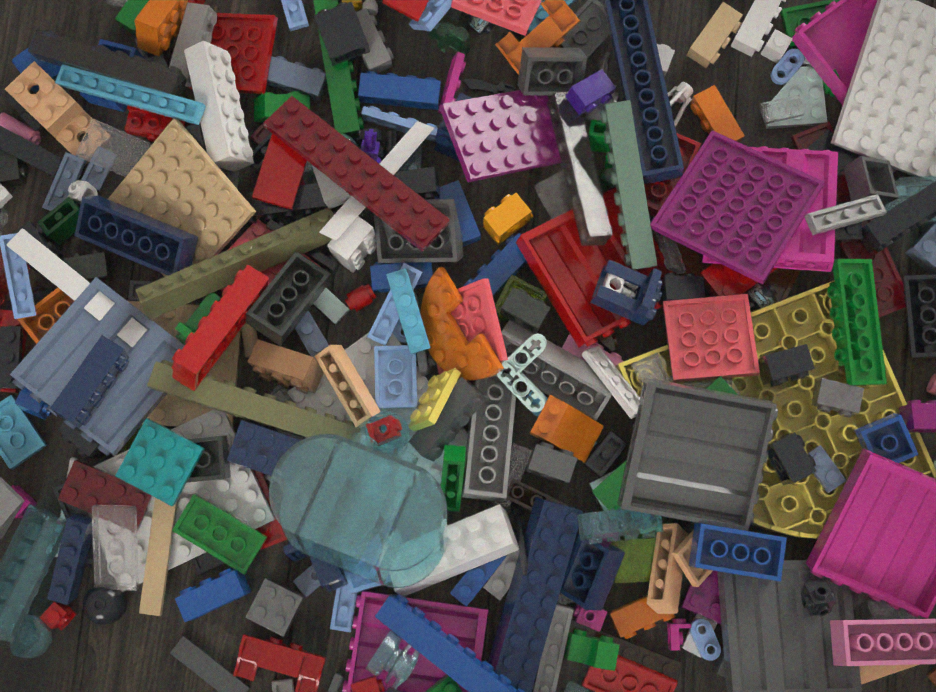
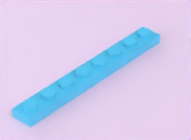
M63 64L55 81L61 87L199 125L206 108L201 102Z

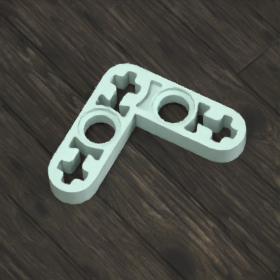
M539 333L531 335L508 357V360L501 363L505 369L508 367L511 369L510 375H504V369L497 373L498 378L532 412H539L544 408L546 397L523 374L522 370L539 356L547 345L546 338ZM533 339L535 341L539 339L541 341V348L537 346L530 352L528 349L534 343ZM519 352L525 353L527 355V362H518L516 354ZM515 375H518L519 377H517L514 380V382L511 383L510 381L512 380V377L514 378ZM522 381L526 383L527 390L524 392L518 391L516 388L517 382ZM532 390L531 396L534 399L539 398L541 400L539 402L540 406L538 404L532 405L533 399L530 396L526 399L524 396Z

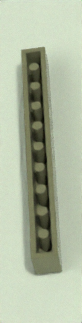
M326 208L136 289L138 298L149 320L233 284L237 272L240 269L244 270L247 265L262 272L289 260L295 251L303 254L329 243L332 238L319 232L334 214L331 209Z
M162 360L161 363L155 362L147 387L344 452L353 453L361 428L355 427L354 423L350 420L341 422L336 420L337 416L325 413L323 416L317 414V410L310 407L301 409L296 407L297 403L285 400L283 403L277 401L276 396L267 393L261 396L256 394V390L252 388L235 387L236 384L231 381L224 380L223 383L215 381L216 377L209 374L206 375L197 389L193 391L172 378V362Z

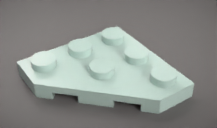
M812 66L800 67L764 109L766 129L815 126L827 122L823 80Z

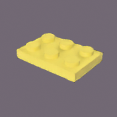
M453 368L431 377L428 382L429 387L419 399L420 404L410 416L411 422L408 428L415 432L435 425L461 374L460 371Z

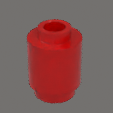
M369 284L365 286L361 285L346 294L348 298L345 302L350 310L355 309L357 312L371 304L373 299L377 297Z

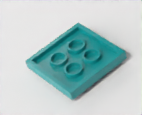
M146 418L115 476L162 502L174 506L205 448Z

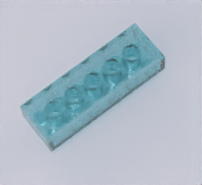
M31 504L28 505L0 562V640L11 643L19 633L20 626L29 612L31 603L39 592V587L49 571L53 558L58 553L66 521L56 514Z

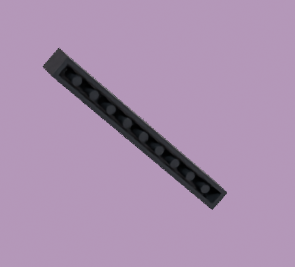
M435 167L400 171L394 174L395 177L425 200H433L435 197L440 196L439 176ZM318 183L300 185L293 210L255 200L252 198L253 192L241 193L256 211L246 222L248 225L257 223V219L269 222L270 219L276 221V218L282 217L284 219H294L297 215L307 217L328 208L323 200ZM344 204L332 208L331 211L335 213V210H339Z

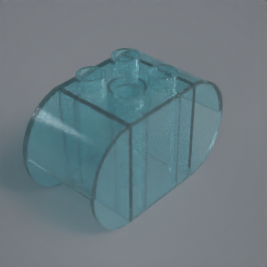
M353 433L351 440L335 434H319L294 444L282 455L275 466L270 481L269 499L276 520L282 526L288 541L297 550L392 588L412 586L425 579L434 571L444 555L448 541L447 504L443 490L437 480L427 470L416 465L419 460L417 456L399 448H395L392 455L376 450L378 443L371 437L361 433Z

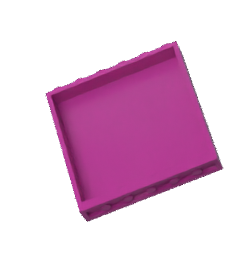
M862 0L831 2L824 8L826 10L824 13L821 14L819 11L810 18V23L806 25L804 22L795 29L796 34L792 37V41L825 84L831 89L842 106L874 12L861 8ZM834 69H836V71H837V73H838V75H839V78H838V76L835 74V72L833 71Z

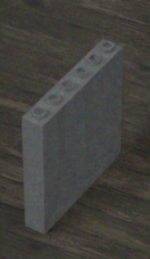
M644 377L617 502L621 509L748 531L749 525H752L754 521L753 508L759 499L757 490L759 483L761 484L763 481L764 473L762 468L768 459L767 446L773 437L772 424L773 420L775 421L778 416L777 405L769 400Z
M784 560L781 582L717 571L727 692H862L859 666L833 665L830 620H854L852 595L849 586L845 584L839 586L831 582L828 577L823 576V578H819L810 572L811 569L806 564L807 560ZM826 579L830 590H833L835 593L836 602L831 613L824 616H810L807 608L803 607L801 600V591L804 583Z

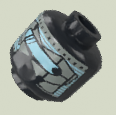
M467 14L465 17L467 19V27L478 36L484 32L488 34L495 26L491 22Z
M767 281L764 284L758 282L746 292L748 294L749 306L753 311L772 305L777 301L775 295L778 293Z

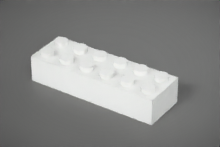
M204 40L185 49L184 53L195 101L201 102L206 106L200 124L207 154L219 168L233 172L254 164L253 151L248 140L249 134L245 127L244 112L239 101L240 95L235 84V74L232 71L230 54L228 51Z
M499 504L383 553L394 591L402 596H407L519 550V546L507 511Z

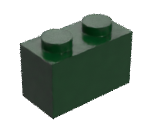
M68 197L37 223L50 239L61 245L76 231L80 205L71 197Z

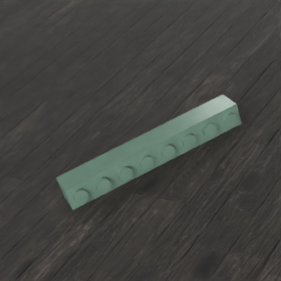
M627 100L605 104L600 114L602 123L606 124L604 140L606 144L609 143L610 151L607 152L608 163L612 164L613 172L610 175L612 185L615 184L617 193H614L615 205H619L620 213H617L619 226L622 225L623 228L621 243L622 246L626 247L627 254H624L625 266H629L632 270L657 266L631 102Z

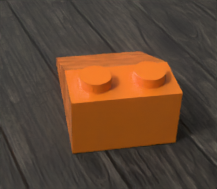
M549 395L529 434L553 445L559 450L565 449L573 452V457L585 463L604 426L569 404Z

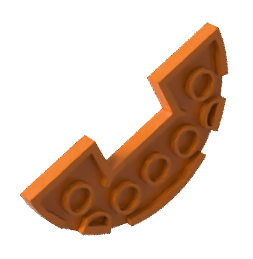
M439 267L427 284L421 305V317L431 347L428 351L434 361L444 371H449L453 368L460 371L459 379L462 377L466 380H480L492 377L503 370L504 367L484 334H478L468 343L451 314L464 300L446 269Z

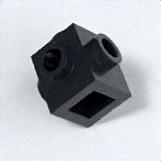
M826 579L804 583L801 591V600L803 607L807 608L809 615L824 616L831 613L836 597L833 590H830Z

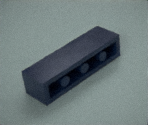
M79 513L67 518L47 597L48 600L68 605L77 598L97 521L96 518Z

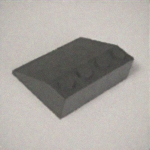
M454 199L426 200L448 217L450 224L423 252L374 214L378 263L458 262L463 257V242Z

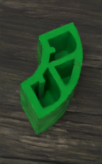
M291 91L288 94L265 92L254 98V122H265L291 96L310 109V96L303 95L300 91Z
M574 629V632L569 631L563 656L565 659L583 663L594 668L615 671L620 645L614 643L612 637L600 636V638L589 636L586 635L587 631L581 629Z

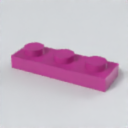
M457 52L452 57L439 107L443 103L455 102L456 100L454 94L455 91L459 90L461 84L459 76L460 73H463L466 65L464 61L465 54Z

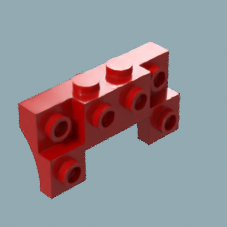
M127 106L129 114L124 130L127 134L146 137L149 141L155 142L175 118ZM179 120L184 127L194 125L192 123Z
M248 634L243 635L233 676L242 677L254 682L258 668L261 667L298 678L295 692H318L327 657L307 652V650L303 649V645L297 643L283 644V640L276 637H270V640H265Z

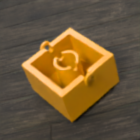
M517 193L512 196L508 194L500 201L502 204L496 208L494 206L491 207L484 214L483 227L497 245H500L530 221V217H533L532 211Z

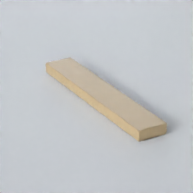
M157 498L154 501L139 609L140 614L162 615L173 538L172 529L175 524L178 499L174 506H170Z

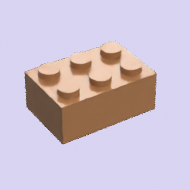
M258 339L247 361L253 367L252 370L259 374V378L268 382L271 379L278 381L279 385L289 388V386L296 387L297 391L305 394L308 391L316 393L324 374L314 357Z

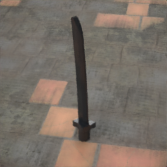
M512 502L510 504L511 513L508 515L514 519L522 575L527 576L528 559L520 517L524 514V509L519 508L518 504Z

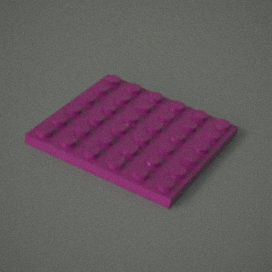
M712 130L650 226L652 230L764 284L803 221L804 216L824 187L825 182Z

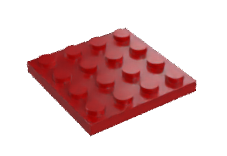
M217 13V22L213 27L210 44L220 47L230 54L232 71L235 74V84L239 93H265L278 21L275 15Z

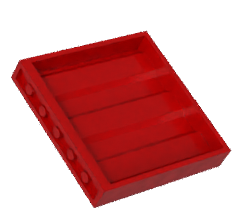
M616 187L520 235L515 242L578 348L584 345L590 347L598 342V337L603 336L606 338L615 332L613 329L619 326L622 329L631 324L629 319L590 303L602 268L607 261L611 260L625 266L624 254H627L626 247L622 246L621 243L623 228L622 225L619 226L617 213H620L619 205H615L614 193H617ZM653 238L657 266L634 271L648 276L655 268L662 271L660 278L666 273H675ZM610 284V287L616 290V287ZM656 302L654 308L659 309L663 305H659V302Z

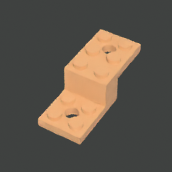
M35 61L5 88L72 155L86 160V164L92 159L98 146L104 148L113 139ZM33 86H39V91L36 94H30V89ZM81 134H88L87 141L79 142Z

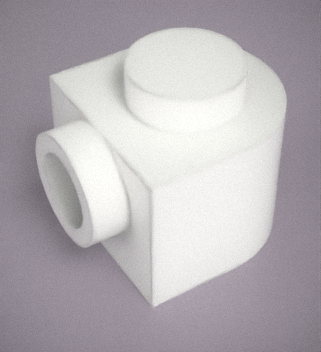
M76 180L68 188V192H70L68 197H71L78 204H81L82 197L98 195L95 187L87 181Z

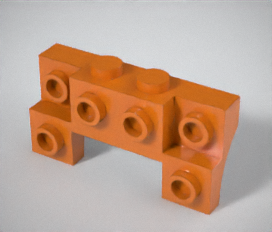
M545 0L542 2L541 6L549 16L520 42L509 31L502 40L495 44L518 75L522 47L558 48L565 42L563 38L581 22L564 0Z

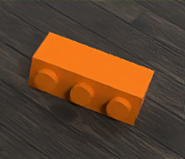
M715 85L693 96L690 107L692 112L700 118L701 127L705 132L710 134L713 130L739 143L742 141L745 135Z
M648 595L608 612L618 636L625 639L635 636L637 634L636 631L644 628V630L651 629L656 626L655 622L661 619L664 622L674 618L675 615L657 614L646 604Z

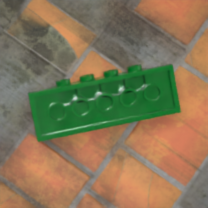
M835 259L833 264L834 282L829 283L830 286L827 289V295L831 298L832 303L829 315L834 320L832 337L836 340L837 345L834 357L838 361L839 366H845L846 383L849 386L885 385L887 380L872 259Z

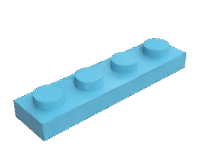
M407 269L386 274L410 354L430 349V343Z

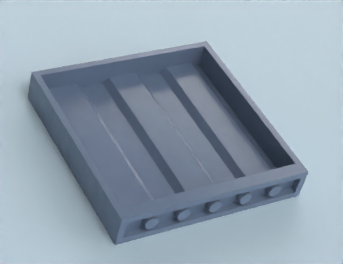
M95 277L10 375L15 379L12 383L21 390H24L25 387L32 393L29 396L39 404L43 400L49 405L46 409L57 417L58 415L50 407L101 335L124 348L129 356L128 366L123 372L119 371L115 377L117 379L115 385L110 390L107 388L103 394L104 400L98 408L94 407L90 413L92 417L85 426L82 425L80 427V430L83 431L80 435L90 443L94 440L100 444L97 448L108 456L111 453L116 456L167 395L147 387L155 362L161 363L162 360L173 363V355L178 349L182 350L185 345L154 321L149 320L145 314ZM99 291L115 303L100 321L84 309ZM131 318H134L147 329L133 347L117 336ZM66 420L63 421L70 428L75 429L76 426Z

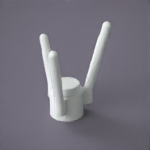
M681 82L678 87L674 86L668 92V97L673 95L670 106L675 102H683L674 120L675 127L685 108L692 100L690 96L693 94V89L685 82Z

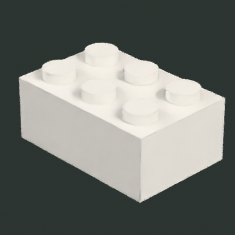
M358 216L337 241L332 239L327 245L332 256L352 273L356 269L359 270L364 265V258L367 254H372L377 248L374 228Z

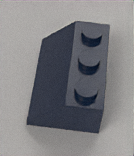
M579 532L570 555L560 593L585 610L602 611L625 552L607 541Z

